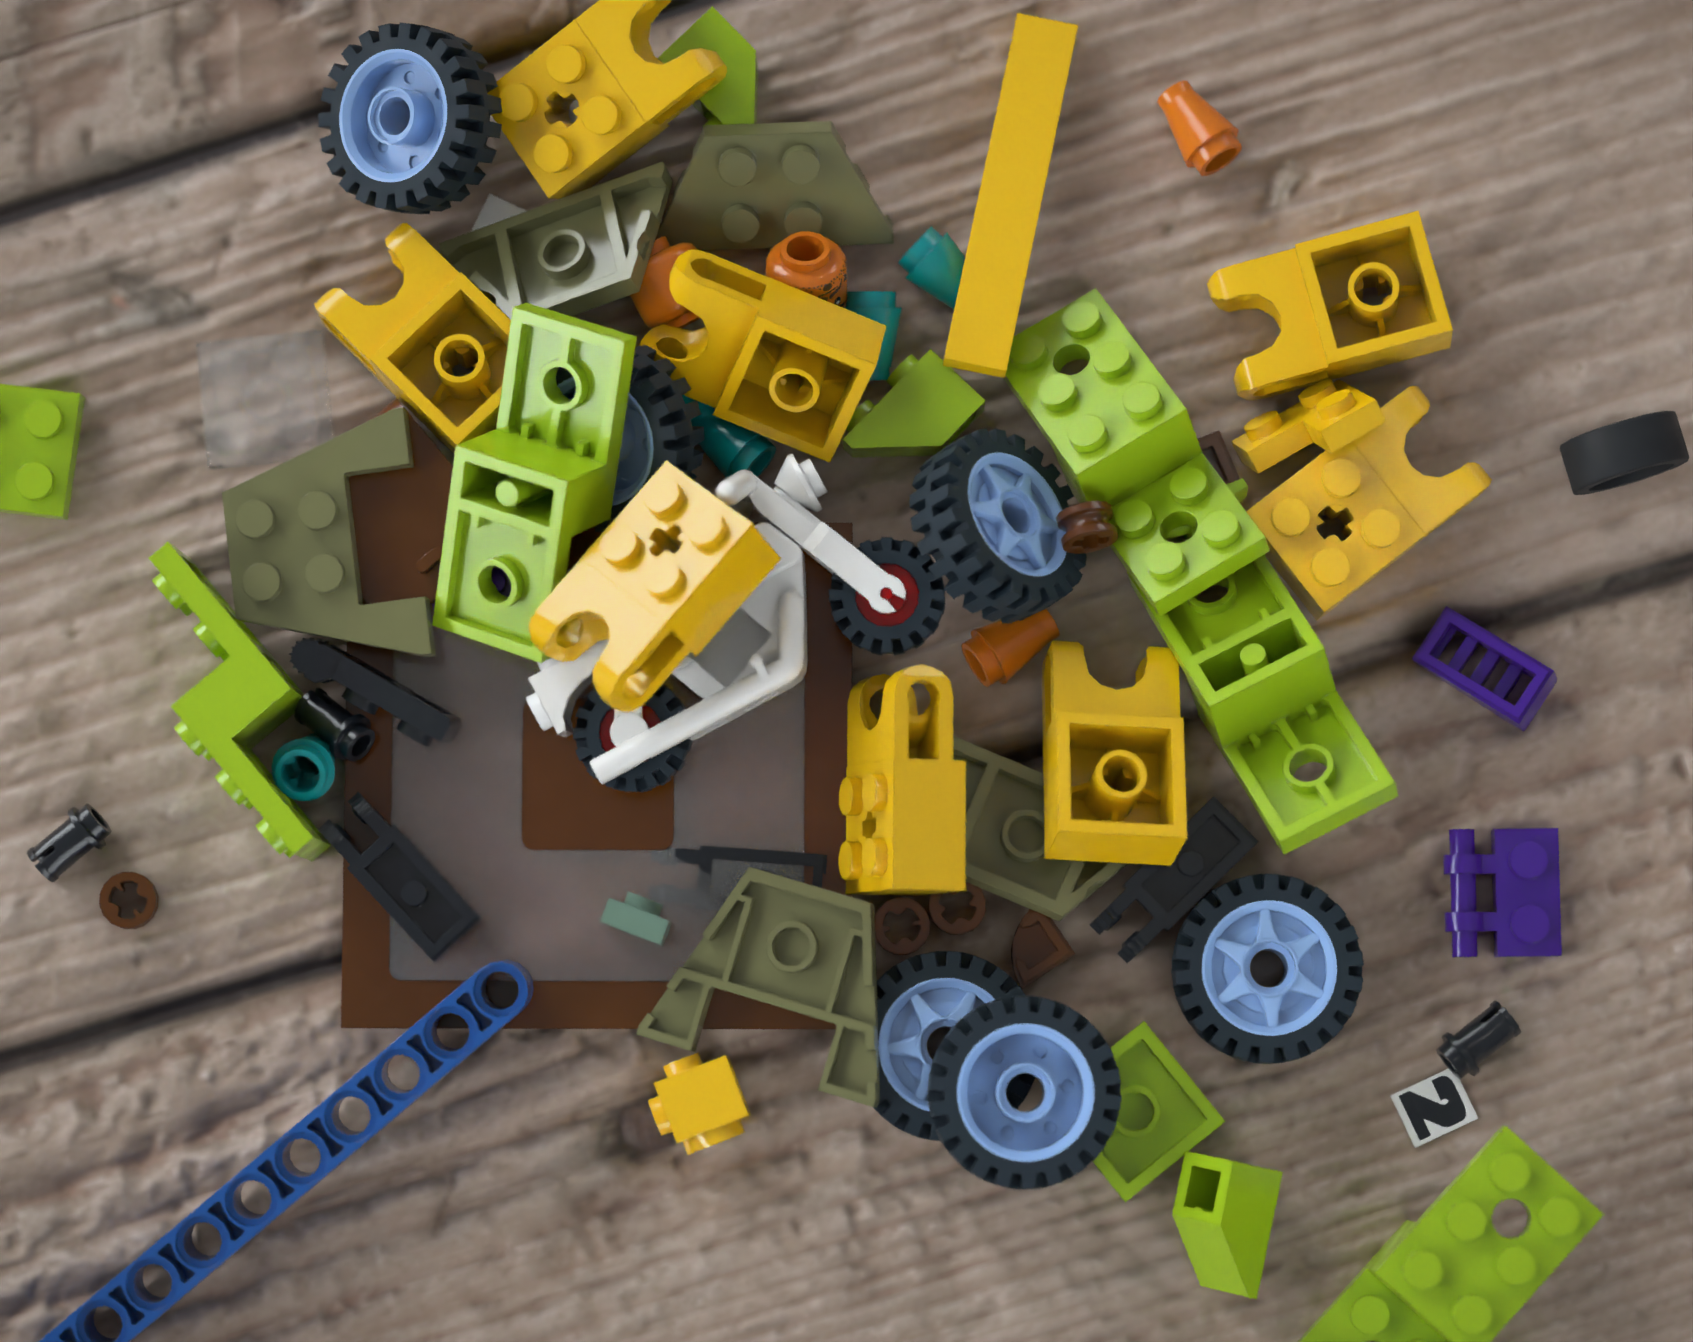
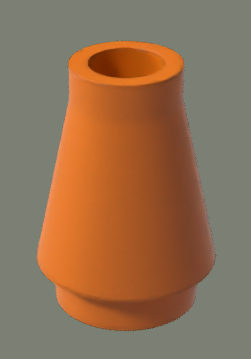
M1187 80L1173 84L1160 95L1157 104L1166 116L1188 168H1196L1201 176H1208L1221 170L1238 156L1242 149V145L1236 138L1239 130L1202 98Z
M1044 609L1021 621L1002 623L1000 620L971 631L972 638L962 643L961 648L974 675L984 686L989 687L997 681L1001 684H1006L1049 642L1059 637L1060 633L1055 620L1049 611Z

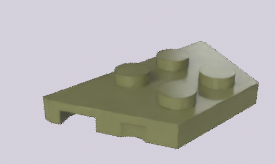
M832 121L705 125L693 149L692 159L687 169L682 171L673 190L672 201L660 223L656 239L666 236L670 246L681 242H689L697 250L772 248L791 234L802 231L819 233L839 246L894 244L892 221L888 215H883L870 193L868 181L859 166L850 160L846 153V145Z
M662 161L439 243L440 250L447 261L459 273L462 272L510 320L513 307L523 303L533 304L568 316H574L640 291L673 184L672 177Z
M953 736V760L966 761L965 882L1060 922L1129 864L1045 859L1043 773Z

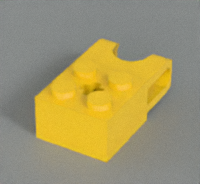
M671 0L597 1L496 81L498 87L487 93L501 98L502 112L491 115L496 123L502 124L501 130L549 199H561L591 188L669 127L668 123L726 77L727 66L717 52L702 48L690 49L681 56L666 63H663L654 56L649 42L651 24ZM573 100H577L579 107L572 110L577 116L575 122H571L569 117V109Z
M1419 211L1295 244V248L1222 268L1217 270L1207 282L1210 298L1219 309L1226 312L1260 309L1271 315L1281 329L1273 346L1243 359L1237 366L1233 380L1238 396L1245 400L1253 401L1311 386L1322 380L1338 379L1451 347L1453 328ZM1375 287L1377 288L1378 296L1387 293L1388 296L1383 298L1382 304L1371 306L1368 303L1361 302L1363 300V290Z
M400 223L385 238L392 262L404 275L403 285L395 298L382 305H363L348 296L340 288H333L314 303V306L326 328L455 455L456 445L493 431L497 427L511 320L462 272L459 273L408 223ZM459 363L467 369L472 366L474 367L471 373L459 377L454 376L452 369Z
M691 249L679 255L670 272V292L675 302L700 317L706 327L688 330L662 324L652 328L643 337L639 346L647 345L656 350L653 361L667 358L676 367L670 375L672 381L684 377L691 387V390L685 393L684 396L715 408L714 416L830 463L877 365L886 325L711 253Z
M1409 386L1380 408L1387 422L1333 453L1325 450L1246 511L1266 538L1270 551L1265 556L1316 621L1472 502L1489 487L1492 481L1481 465L1475 462L1466 463L1458 470L1443 477L1425 476L1410 465L1404 451L1406 434L1422 420V417L1428 412L1430 407L1429 400L1418 386ZM1326 515L1330 519L1336 517L1340 519L1345 526L1341 532L1346 536V539L1341 541L1335 535L1324 539L1318 532V529L1324 523L1320 516Z
M665 461L538 607L529 623L531 641L545 655L552 659L566 662L576 660L598 641L609 639L606 648L592 670L593 683L601 699L612 708L623 712H633L650 699L689 652L697 657L781 558L749 520L671 463Z
M1052 640L1042 665L1045 859L1171 866L1187 839L1184 718H1181L1178 661L1169 647L1148 646L1146 657L1140 662L1136 670L1135 685L1116 690L1101 685L1089 674L1084 656V647L1079 642Z
M916 665L899 670L892 676L886 674L870 676L859 681L850 691L847 704L846 777L842 780L839 789L840 810L843 815H846V841L840 847L838 865L841 877L846 880V894L919 896L965 891L966 761L953 760V692L951 682L943 672L934 667ZM914 682L924 685L930 694L929 706L921 715H918L916 696L911 687ZM876 691L883 693L879 719L872 713L869 705L870 699Z

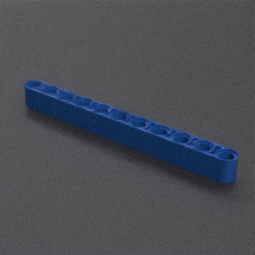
M508 959L494 961L480 968L38 1342H131L520 1014L531 1002L534 992L533 979L528 970L520 963ZM503 971L509 973L518 983V998L510 1007L496 1006L489 1000L486 994L487 980L494 972ZM454 1013L460 1015L467 1022L470 1034L468 1041L462 1048L453 1049L447 1047L437 1036V1025L444 1014ZM405 1055L417 1063L420 1078L414 1089L403 1090L392 1084L388 1077V1067L394 1056ZM346 1097H356L367 1104L370 1110V1121L364 1131L349 1130L342 1124L339 1118V1108ZM296 1139L310 1140L318 1147L321 1161L315 1172L306 1173L298 1170L293 1165L290 1159V1149ZM247 1181L261 1182L269 1190L271 1204L266 1213H252L242 1203L241 1191ZM205 1222L211 1224L220 1233L222 1244L220 1251L216 1255H205L195 1248L192 1242V1232L197 1223ZM156 1264L168 1271L171 1276L172 1287L167 1296L159 1297L147 1291L143 1284V1273L147 1265ZM98 1307H110L119 1314L122 1320V1330L118 1338H108L97 1331L94 1325V1314Z

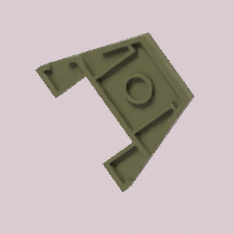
M401 407L387 411L222 493L235 616L237 620L309 635L355 642L366 646L386 648L423 657L436 656L430 599L424 596L363 605L349 478L355 475L414 467L409 418L406 409Z
M749 867L702 935L704 937L683 967H679L666 986L668 987L652 1012L647 1013L641 1021L636 1035L696 1052L714 989L718 988L835 1024L837 1026L818 1090L871 1107H877L880 1099L875 904Z

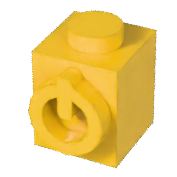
M695 1053L663 1066L667 1078L654 1083L658 1096L648 1100L661 1136L672 1132L676 1143L683 1142L686 1153L689 1155L746 1133L741 1119L750 1116L751 1113L728 1055L703 1064L699 1053Z

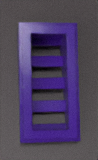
M1447 606L1412 658L1415 663L1523 732L1527 729L1557 682L1554 670ZM1458 630L1466 635V638L1449 664L1446 665L1438 659ZM1481 645L1488 651L1471 677L1468 678L1461 674L1477 647ZM1503 659L1510 665L1491 692L1483 686L1500 660ZM1524 673L1532 678V680L1514 706L1507 702L1506 699Z

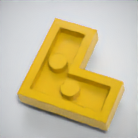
M1326 379L1304 389L1298 395L1300 402L1283 412L1278 413L1276 410L1268 411L1250 420L1243 428L1245 433L1232 440L1231 443L1241 462L1259 474L1311 443H1315L1328 452L1333 453L1387 421L1376 399L1339 379L1335 382L1331 379Z

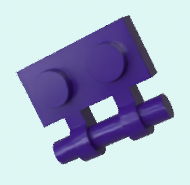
M1558 828L1491 830V854L1482 855L1475 854L1474 829H1450V855H1443L1444 875H1450L1451 912L1445 913V932H1452V957H1478L1477 932H1494V957L1562 956ZM1476 875H1492L1493 912H1477Z

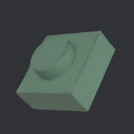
M627 892L623 903L609 898L600 922L662 947L672 926V922L659 917L663 908L662 904L631 892Z

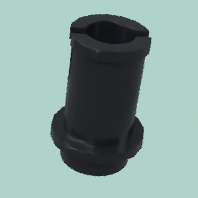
M319 687L315 689V692L310 690L297 703L294 711L295 720L305 725L330 745L329 750L335 758L339 760L348 759L351 762H355L363 758L372 748L375 741V732L371 729L370 720L362 714H351L328 696L325 690Z
M86 804L81 809L72 807L68 810L69 819L39 844L27 851V855L32 862L39 861L35 867L49 881L55 882L59 879L63 872L95 847L101 850L106 846L104 838L112 831L104 818L91 805Z
M1493 1001L1490 1007L1455 1035L1449 1032L1445 1033L1442 1036L1444 1043L1436 1051L1443 1063L1458 1079H1462L1468 1073L1476 1076L1480 1072L1478 1065L1513 1037L1521 1034V1029L1511 1014L1504 1007H1501L1498 1001Z

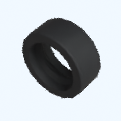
M1660 411L1625 419L1591 430L1560 445V452L1574 495L1601 492L1641 481L1674 469L1686 463L1689 459L1688 450L1675 411Z

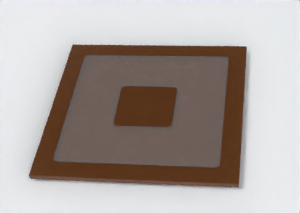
M825 523L853 545V523ZM595 526L572 536L566 575L603 533L595 532ZM802 550L805 555L808 649L807 672L803 680L788 691L693 741L691 750L687 752L684 760L686 763L680 771H677L671 777L672 780L663 786L659 785L645 792H625L601 784L599 780L593 778L586 771L587 768L583 762L579 761L575 751L577 750L576 740L573 739V734L565 738L559 736L554 726L545 731L542 730L526 700L527 696L535 693L528 678L541 671L536 661L433 626L436 656L431 657L347 641L348 653L462 719L460 722L463 724L453 742H439L434 739L430 747H427L398 731L396 727L401 719L379 707L376 714L372 715L346 700V710L353 715L362 714L370 720L371 729L375 732V741L370 751L360 760L351 762L345 759L344 830L351 837V842L361 853L366 851L380 838L369 825L364 824L352 812V806L348 801L359 792L383 816L390 826L395 824L483 920L435 963L347 869L350 864L343 857L341 1028L409 1029L480 968L494 961L508 959L520 963L528 970L533 979L534 992L531 1002L502 1029H638L646 1014L652 1012L668 987L666 986L678 968L683 967L704 937L702 935L749 867L765 869L772 874L812 885L814 866L712 859L710 875L700 870L699 864H689L675 856V848L700 850V845L824 854L827 855L826 874L823 873L822 888L852 897V894H846V880L841 877L838 865L840 847L846 841V815H843L840 810L839 789L842 780L846 777L847 704L850 691L852 690V642L843 635L831 613L829 589H831L832 574ZM431 605V617L433 622L434 611L433 606ZM672 673L662 684L680 698L686 707L685 709L704 700ZM591 683L575 703L571 716L573 728H576L578 717L575 716L579 706L583 707L588 699L586 696L593 689H596L594 683ZM627 892H631L662 904L663 908L659 917L672 922L664 946H659L601 923L600 919L608 899L612 898L623 903ZM503 971L494 972L487 980L486 994L489 1000L496 1006L510 1007L518 998V983L509 973ZM715 988L702 1029L836 1030L837 1026L827 1021ZM447 1013L439 1020L437 1029H469V1026L460 1015Z

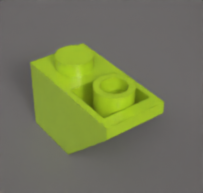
M712 6L670 45L658 59L666 63L681 56L690 49L702 48L716 51L727 66V73L721 82L692 104L708 120L702 127L704 128L705 125L757 124L758 63L756 50Z
M929 349L920 360L911 354L888 377L886 382L892 389L876 405L867 399L855 410L846 429L849 433L843 438V449L852 458L934 456L943 448L956 441L984 412L986 400L951 367L943 366V360L932 349Z
M1185 1151L1172 1215L1200 1286L1257 1299L1283 1174L1282 1171Z

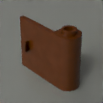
M395 398L371 419L394 408L403 407L405 409V407ZM409 412L408 418L414 467L355 475L349 478L362 597L367 604L425 596L430 599L431 606L435 603L453 466Z

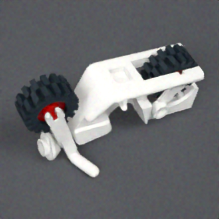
M793 454L788 455L773 483L775 485L773 489L748 470L738 471L718 485L716 497L746 519L750 517L755 507L759 515L769 522L758 523L755 527L780 556L781 560L697 657L689 652L672 672L675 677L704 700L685 709L686 707L680 698L670 689L661 685L639 709L633 712H623L608 705L601 699L597 690L593 689L586 696L588 699L583 707L579 706L575 716L578 717L576 728H573L571 716L575 703L585 689L593 683L592 670L609 642V639L598 641L574 661L562 662L551 658L543 663L537 662L541 671L528 678L535 693L526 697L527 703L543 731L554 726L559 736L565 738L573 734V739L576 740L577 750L575 751L579 761L583 762L587 768L586 771L593 778L599 780L601 784L625 792L650 791L652 788L659 785L663 786L672 780L671 777L682 769L686 763L684 761L687 752L691 750L693 741L788 691L803 680L807 672L808 649L805 555L802 550L832 574L829 602L832 610L831 613L843 635L860 649H865L872 654L881 656L883 654H894L895 656L905 654L906 651L913 648L917 649L937 630L940 619L944 615L946 592L944 590L943 577L935 579L928 568L934 564L930 555L922 556L919 548L914 543L905 539L903 541L894 540L893 537H881V540L870 541L869 539L860 543L858 548H855L831 527L810 513L808 510L814 512L823 510L817 498L828 492L810 458L798 464Z

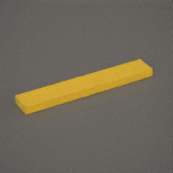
M1017 13L943 366L1001 378L1006 376L1078 25Z

